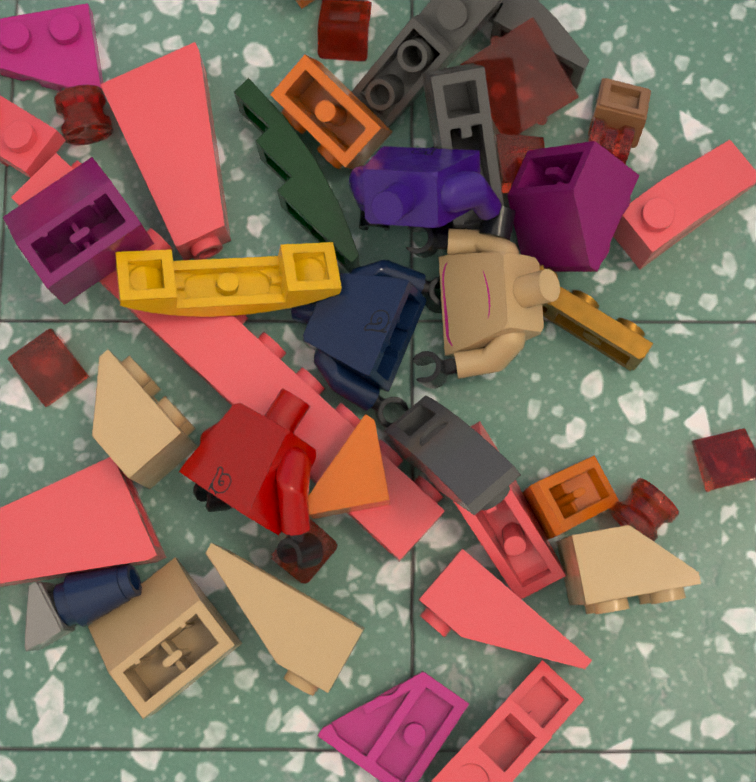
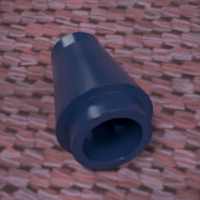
M132 564L67 574L64 582L56 584L54 587V602L60 618L66 625L79 624L82 627H86L127 603L132 598L140 596L142 585L138 572Z

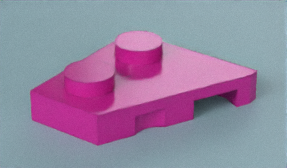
M89 4L0 18V74L20 81L34 80L42 87L60 92L64 88L86 94L92 101H106V96L100 86L103 83L93 12Z

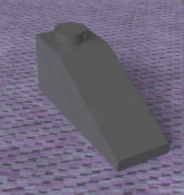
M470 63L422 72L434 147L436 149L480 150V174L486 179L499 198L501 206H504L485 67ZM472 209L452 220V229L479 230L482 219Z

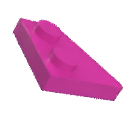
M421 671L323 726L317 736L381 782H418L469 703L433 677Z

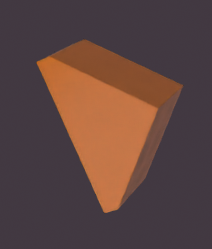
M365 414L308 495L309 517L312 519L390 505L375 420Z
M595 455L537 481L522 492L548 540L620 503Z

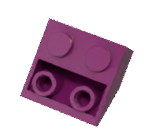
M596 141L528 150L507 195L510 208L516 212L514 227L521 255L535 257L540 266L544 265V269L549 268L554 272H598L601 263L609 253L610 242L619 221L629 207L631 194L639 175Z
M93 157L2 217L16 245L41 281L64 305L116 270L115 252L144 251L154 244L139 219Z

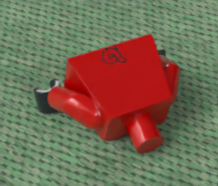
M282 388L264 416L242 403L234 404L220 421L203 431L200 437V445L183 464L179 472L195 482L193 494L200 502L207 501L205 507L208 512L226 511L233 507L278 536L281 532L288 535V538L281 540L278 544L277 556L286 564L297 561L298 568L303 570L318 565L323 557L321 541L314 534L306 533L310 530L308 494L311 468L317 455L316 449L293 434L309 410L310 405Z

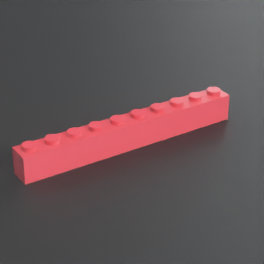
M55 153L11 198L20 206L82 163L76 160L70 166ZM152 228L147 231L154 244L145 250L172 249ZM115 270L99 282L120 301L117 270ZM128 308L230 405L242 403L264 416L282 388L310 405L309 410L293 434L316 449L317 458L311 468L310 479L315 484L320 480L361 421L342 403L335 409L320 396L325 388L306 369L301 367L297 373L290 369L281 360L286 355V352L268 334L263 332L258 338L243 325L248 320L246 315L214 317L176 316ZM379 439L390 505L348 512L347 514L400 562L444 514L445 510L438 505L443 496L420 475L413 482L398 468L403 459L388 444Z

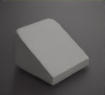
M36 581L29 585L25 629L26 651L40 650L75 631L74 627L76 625H66L57 612L53 594L55 584Z

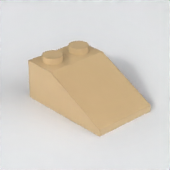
M211 543L206 551V555L276 663L288 670L283 679L314 696L319 688L328 693L336 682L365 628L230 550Z

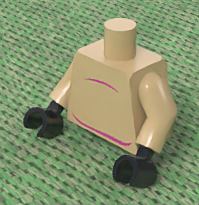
M408 226L407 229L412 232H427L428 241L425 246L421 248L406 247L411 253L427 258L434 255L438 249L447 250V255L439 257L445 356L454 357L442 360L430 351H422L416 354L413 362L417 366L436 363L435 372L431 376L420 377L416 380L427 388L436 389L446 382L448 375L457 374V378L462 379L502 371L524 348L525 341L541 334L544 328L542 304L556 301L560 294V284L557 276L549 269L540 270L539 262L535 257L519 254L516 244L505 238L480 234L479 230L449 228L448 234L437 233L433 228Z

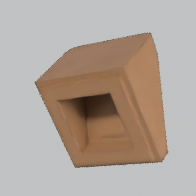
M602 78L588 136L593 139L635 148L638 145L647 120L651 90Z

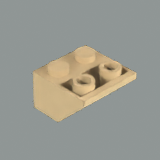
M107 350L99 357L92 437L129 479L151 489L198 448L188 436L195 430V427L166 396L159 402L155 399L154 396L161 389L130 356L121 362L112 352Z
M630 525L575 534L556 541L561 565L566 573L564 581L569 605H584L586 614H603L629 609L627 597L638 596L640 604H657L686 598L684 587L701 584L698 571Z
M176 557L141 584L142 593L140 596L132 598L127 603L88 626L108 673L143 719L161 710L242 644Z

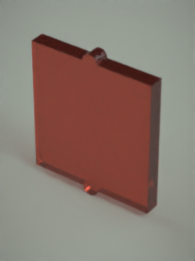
M534 17L503 37L499 35L493 36L491 38V45L460 64L474 63L485 67L491 117L505 142L536 123L545 125L548 122L549 115L580 97Z

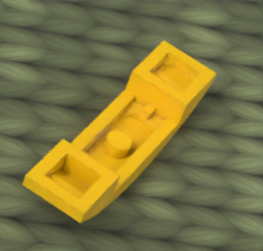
M333 242L281 244L278 256L173 261L172 249L115 252L120 306L150 313L197 317L256 314L288 309L324 300L340 294L342 289Z

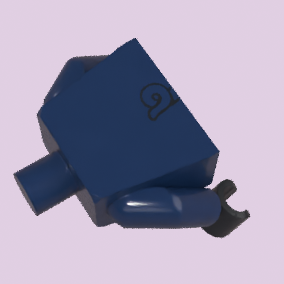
M380 260L354 268L350 273L339 272L342 286L340 294L306 305L292 307L291 316L295 322L307 325L303 334V341L315 351L314 364L330 388L364 411L370 408L373 409L378 423L387 428L392 424L383 415L384 407L388 403H394L404 411L409 409L407 403L401 398L388 397L385 399L380 396V389L389 392L424 306L434 313H442L441 300L434 293V289H440V276L432 281H428L422 272L390 260Z

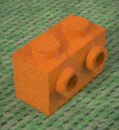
M304 55L270 94L284 108L281 113L290 125L301 134H304L307 130L320 143L317 147L318 152L339 170L342 166L354 169L364 165L393 132L320 61Z

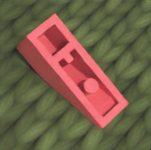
M728 140L662 179L633 200L622 215L613 237L636 266L642 269L755 186L756 170L733 142Z
M480 421L470 426L497 449ZM515 480L509 485L510 490L507 496L491 509L480 510L477 514L473 515L456 502L454 503L512 592L520 599H523L566 576V573Z
M464 549L457 553L418 599L426 607L420 617L444 638L452 630L463 638L586 669L592 661Z

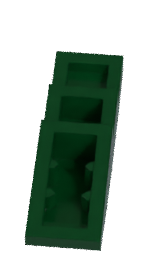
M248 78L234 91L240 113L262 133L255 141L260 159L284 182L277 190L281 207L318 243L333 242L336 260L350 273L354 268L360 267V258L338 200L315 158L285 116Z

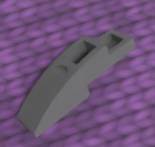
M430 0L420 14L410 19L352 90V93L389 128L424 92L422 72L447 68L501 7L499 4L503 0Z
M426 395L384 430L387 434L384 438L385 441L401 458L425 473L441 493L473 515L477 514L480 510H488L499 504L509 493V485L521 476L514 465L478 432L449 409Z

